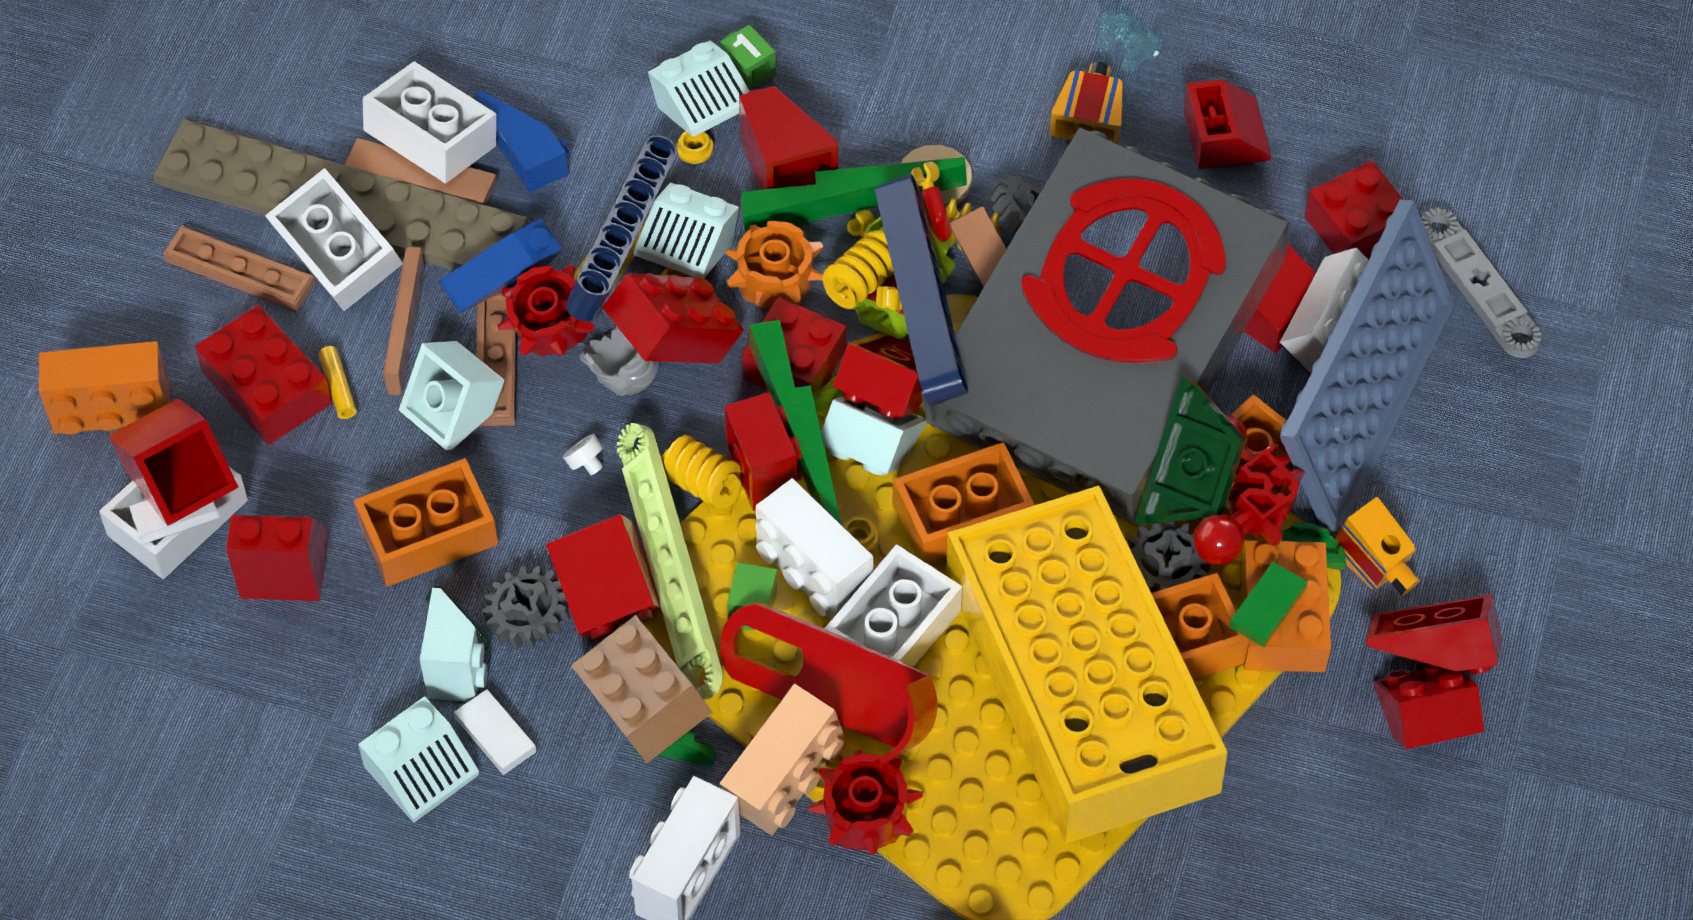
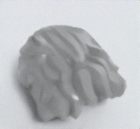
M617 326L616 329L611 331V339L604 335L601 341L591 340L590 346L586 348V353L582 352L579 356L580 361L587 364L590 370L596 374L597 381L603 383L606 388L615 392L618 396L638 394L649 387L658 372L660 362L644 361Z

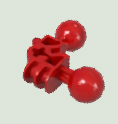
M1225 415L1247 439V431L1242 422L1232 415ZM1247 439L1237 468L1238 475L1233 485L1241 495L1238 497L1232 515L1229 517L1227 515L1214 514L1204 518L1195 528L1193 535L1194 549L1199 558L1208 564L1223 566L1233 562L1242 553L1245 543L1244 536L1249 532L1255 538L1261 534L1272 546L1279 545L1281 542L1283 521L1287 519L1299 490L1298 483L1302 480L1305 471L1302 469L1290 471L1289 467L1292 463L1288 455L1275 456L1279 448L1277 443L1270 445L1255 456L1247 448Z

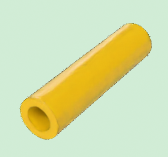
M334 346L324 347L319 351V357L337 415L340 419L351 418L357 411L338 350Z

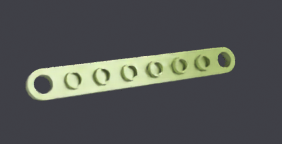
M631 423V425H626V429L621 430L623 434L618 436L620 442H617L616 445L619 446L617 453H620L619 457L622 458L624 465L622 471L676 664L703 700H708L714 697L721 687L723 678L722 668L654 433L647 426ZM636 438H641L638 440V442L641 444H637V447L639 449L635 448V450L633 451V446ZM705 670V673H708V675H705V678L708 679L704 680L705 685L702 684L700 687V676Z

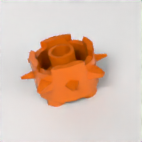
M770 221L767 222V227L763 228L752 225L739 241L738 249H726L725 254L737 261V271L727 280V284L729 287H740V293L743 298L758 307L771 309L778 297L799 305L812 288V281L823 280V274L813 268V259L823 249V245L821 242H808L803 236V231L793 223Z

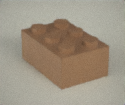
M636 615L571 665L646 763H649L712 713L691 682Z

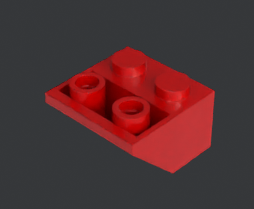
M1224 79L1187 83L1183 111L1198 169L1271 160V152L1256 97Z
M1426 664L1423 670L1414 672L1395 670L1387 673L1386 678L1373 680L1374 688L1392 737L1405 749L1484 732L1478 685L1461 671L1456 672Z

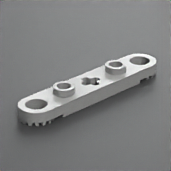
M1437 207L1436 210L1431 208L1428 212H1424L1421 220L1436 259L1504 351L1516 358H1527L1535 354L1541 341L1539 327H1536V324L1527 315V310L1466 229L1463 230L1456 216H1453L1451 211L1449 213L1446 212L1447 209L1443 208V210H1440ZM1434 222L1442 223L1448 228L1447 232L1443 231V234L1441 232L1436 234L1437 231L1432 232L1433 229H1429V224ZM1476 277L1479 281L1486 280V285L1483 287L1480 283L1473 284V278ZM1523 333L1531 341L1530 343L1527 342L1526 345L1524 343L1519 345V342L1516 344L1515 340L1512 341L1511 335Z

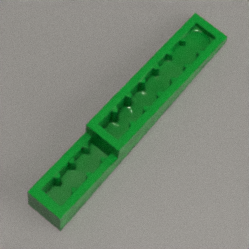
M965 157L815 172V185L741 192L745 233L752 225L763 228L767 227V222L770 221L800 225L878 206L875 194L876 186L909 175L917 167L921 168L923 176L927 178V173L924 169V163L934 162L939 168V177L933 184L934 187H939L940 191L967 185ZM918 186L919 191L921 193L923 191L922 186Z
M780 320L750 324V349L775 406L781 405L784 409L788 422V427L785 428L788 436H795L798 441L802 458L797 460L809 493L842 526L811 385L796 388L794 386Z

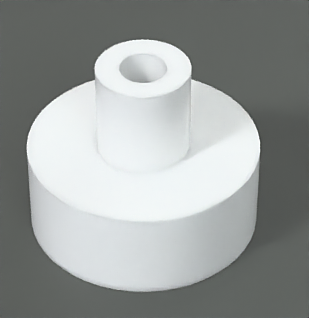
M595 434L588 435L566 451L563 459L572 470L584 466L589 474L593 475L603 467L596 457L603 449V445Z

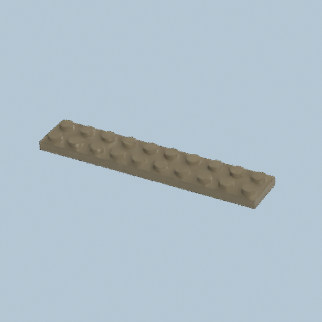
M186 119L183 120L153 174L154 182L157 185L265 216L325 168L391 245L396 254L404 256L407 247H420L423 262L453 271L511 233L528 225L527 217Z

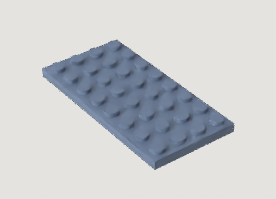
M1400 199L1393 214L1388 217L1386 228L1379 242L1373 246L1371 257L1364 271L1359 274L1356 287L1349 301H1346L1343 305L1342 314L1334 330L1329 333L1327 344L1319 360L1313 364L1311 375L1304 389L1299 392L1296 405L1288 421H1285L1281 428V441L1286 448L1293 468L1305 471L1300 482L1314 510L1316 519L1321 527L1327 528L1330 531V535L1334 539L1347 518L1352 515L1454 306L1413 200Z

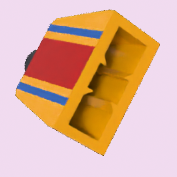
M1093 62L1090 64L1088 72L1077 70L1070 72L1051 112L1049 136L1072 140L1079 127L1089 132L1099 131L1105 134L1111 142L1119 145L1122 122V81L1119 78L1110 77L1111 68L1109 65L1103 62Z
M1375 497L1347 518L1335 538L1345 550L1346 565L1373 590L1378 589L1389 581L1401 596L1410 592L1420 582L1419 578L1406 565L1416 549L1381 500Z

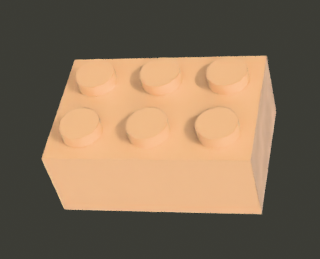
M796 684L792 686L720 782L723 790L738 797L739 814L771 836L779 827L784 828L791 821L796 810L794 807L803 794H810L819 782L820 776L818 771L820 768L824 767L827 761L833 762L844 747L845 742L843 740L845 736L835 710Z

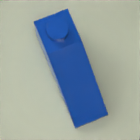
M483 91L475 93L477 102L497 114L496 144L529 193L568 175L567 159L570 158V152L562 138L557 139L548 126Z
M539 219L511 233L443 277L439 284L459 313H462L501 293L503 288H510L516 285V279L519 275L530 270L533 265L538 267L549 266L561 252L562 247L544 221Z

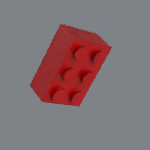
M627 273L602 307L644 361L720 364L744 331L735 319L736 316L733 310L718 299L714 294L713 286L701 277Z
M256 305L195 345L202 373L268 446L332 404L326 377L259 305Z

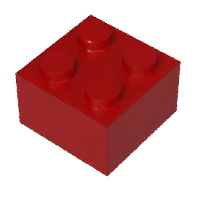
M1370 161L1309 190L1305 218L1333 254L1357 248L1367 259H1370L1373 246L1379 242L1386 228L1388 217L1393 214L1399 200L1404 199L1376 164Z
M778 297L762 323L780 320L794 386L796 388L811 385L813 399H815L819 391L827 384L844 356L847 347V326ZM748 343L742 353L743 380L767 389Z
M769 392L724 406L726 449L731 460L737 462L740 466L741 484L753 511L756 510L758 503L793 478L796 482L802 480L801 470L797 460L802 458L798 441L795 436H788L785 429L788 427V422L784 409L781 405L775 406Z

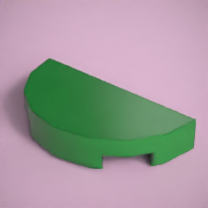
M1294 523L1291 525V528L1281 531L1283 535L1281 541L1326 542L1327 568L1345 570V550L1330 535V531L1327 528L1313 523Z
M688 731L657 756L714 766L716 752L709 742L704 746L694 741V733Z

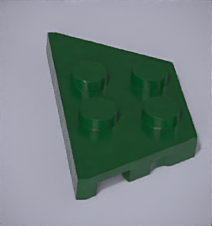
M1181 377L1134 521L1137 525L1200 519L1214 514H1223L1247 439L1201 387L1189 377Z

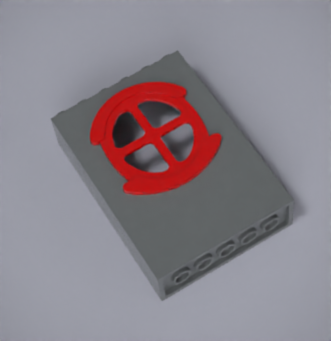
M1079 127L955 335L969 393L929 406L922 391L921 396L927 424L980 450L1004 442L1017 468L1070 494L1100 486L1113 515L1134 525L1181 377L1193 379L1207 395L1209 394L1287 257L1288 222L1284 221L1282 216L1272 210L1262 211L1249 205L1243 197L1237 194L1227 195L1214 189L1212 184L1204 179H1192L1183 175L1176 167L1169 163H1157L1148 159L1141 151L1134 147L1126 146L1124 148L1113 143L1105 134L1099 131L1089 132ZM1125 210H1139L1148 215L1146 223L1129 252L1123 257L1106 252L1085 242L1081 238L1082 233L1090 225L1112 213ZM1163 224H1171L1176 227L1182 234L1188 247L1190 269L1188 278L1183 284H1175L1143 269L1139 265L1154 236ZM1072 254L1080 255L1114 273L1112 281L1090 315H1082L1076 311L1068 299L1065 290L1064 268L1067 258ZM1129 282H1137L1171 298L1173 301L1171 308L1163 315L1143 326L1116 330L1105 324L1108 315Z

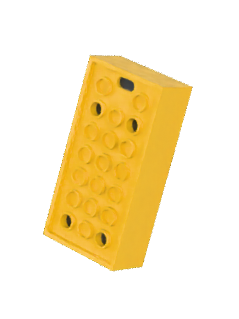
M1100 486L947 532L946 576L962 586L961 610L1065 844L1221 793L1228 752Z

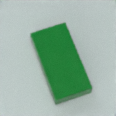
M1272 562L1231 618L1229 627L1265 647L1307 589L1308 581Z

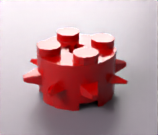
M569 264L563 270L556 271L551 266L538 267L533 265L530 270L519 275L516 279L517 284L515 287L502 289L501 294L506 298V314L508 317L499 323L497 327L498 330L516 331L521 340V355L526 356L532 352L539 356L552 354L563 356L565 351L583 342L588 333L593 332L595 326L590 321H581L571 316L565 306L575 282V266Z
M860 749L854 751L853 756L839 762L840 766L836 769L820 768L818 774L824 782L823 799L809 805L808 811L824 815L830 832L828 839L830 845L835 846L839 844L845 849L868 850L871 855H875L878 848L895 843L901 835H912L914 830L907 820V805L922 798L923 792L907 789V784L901 771L903 760L897 757L881 764L878 759L881 756L877 754H863Z

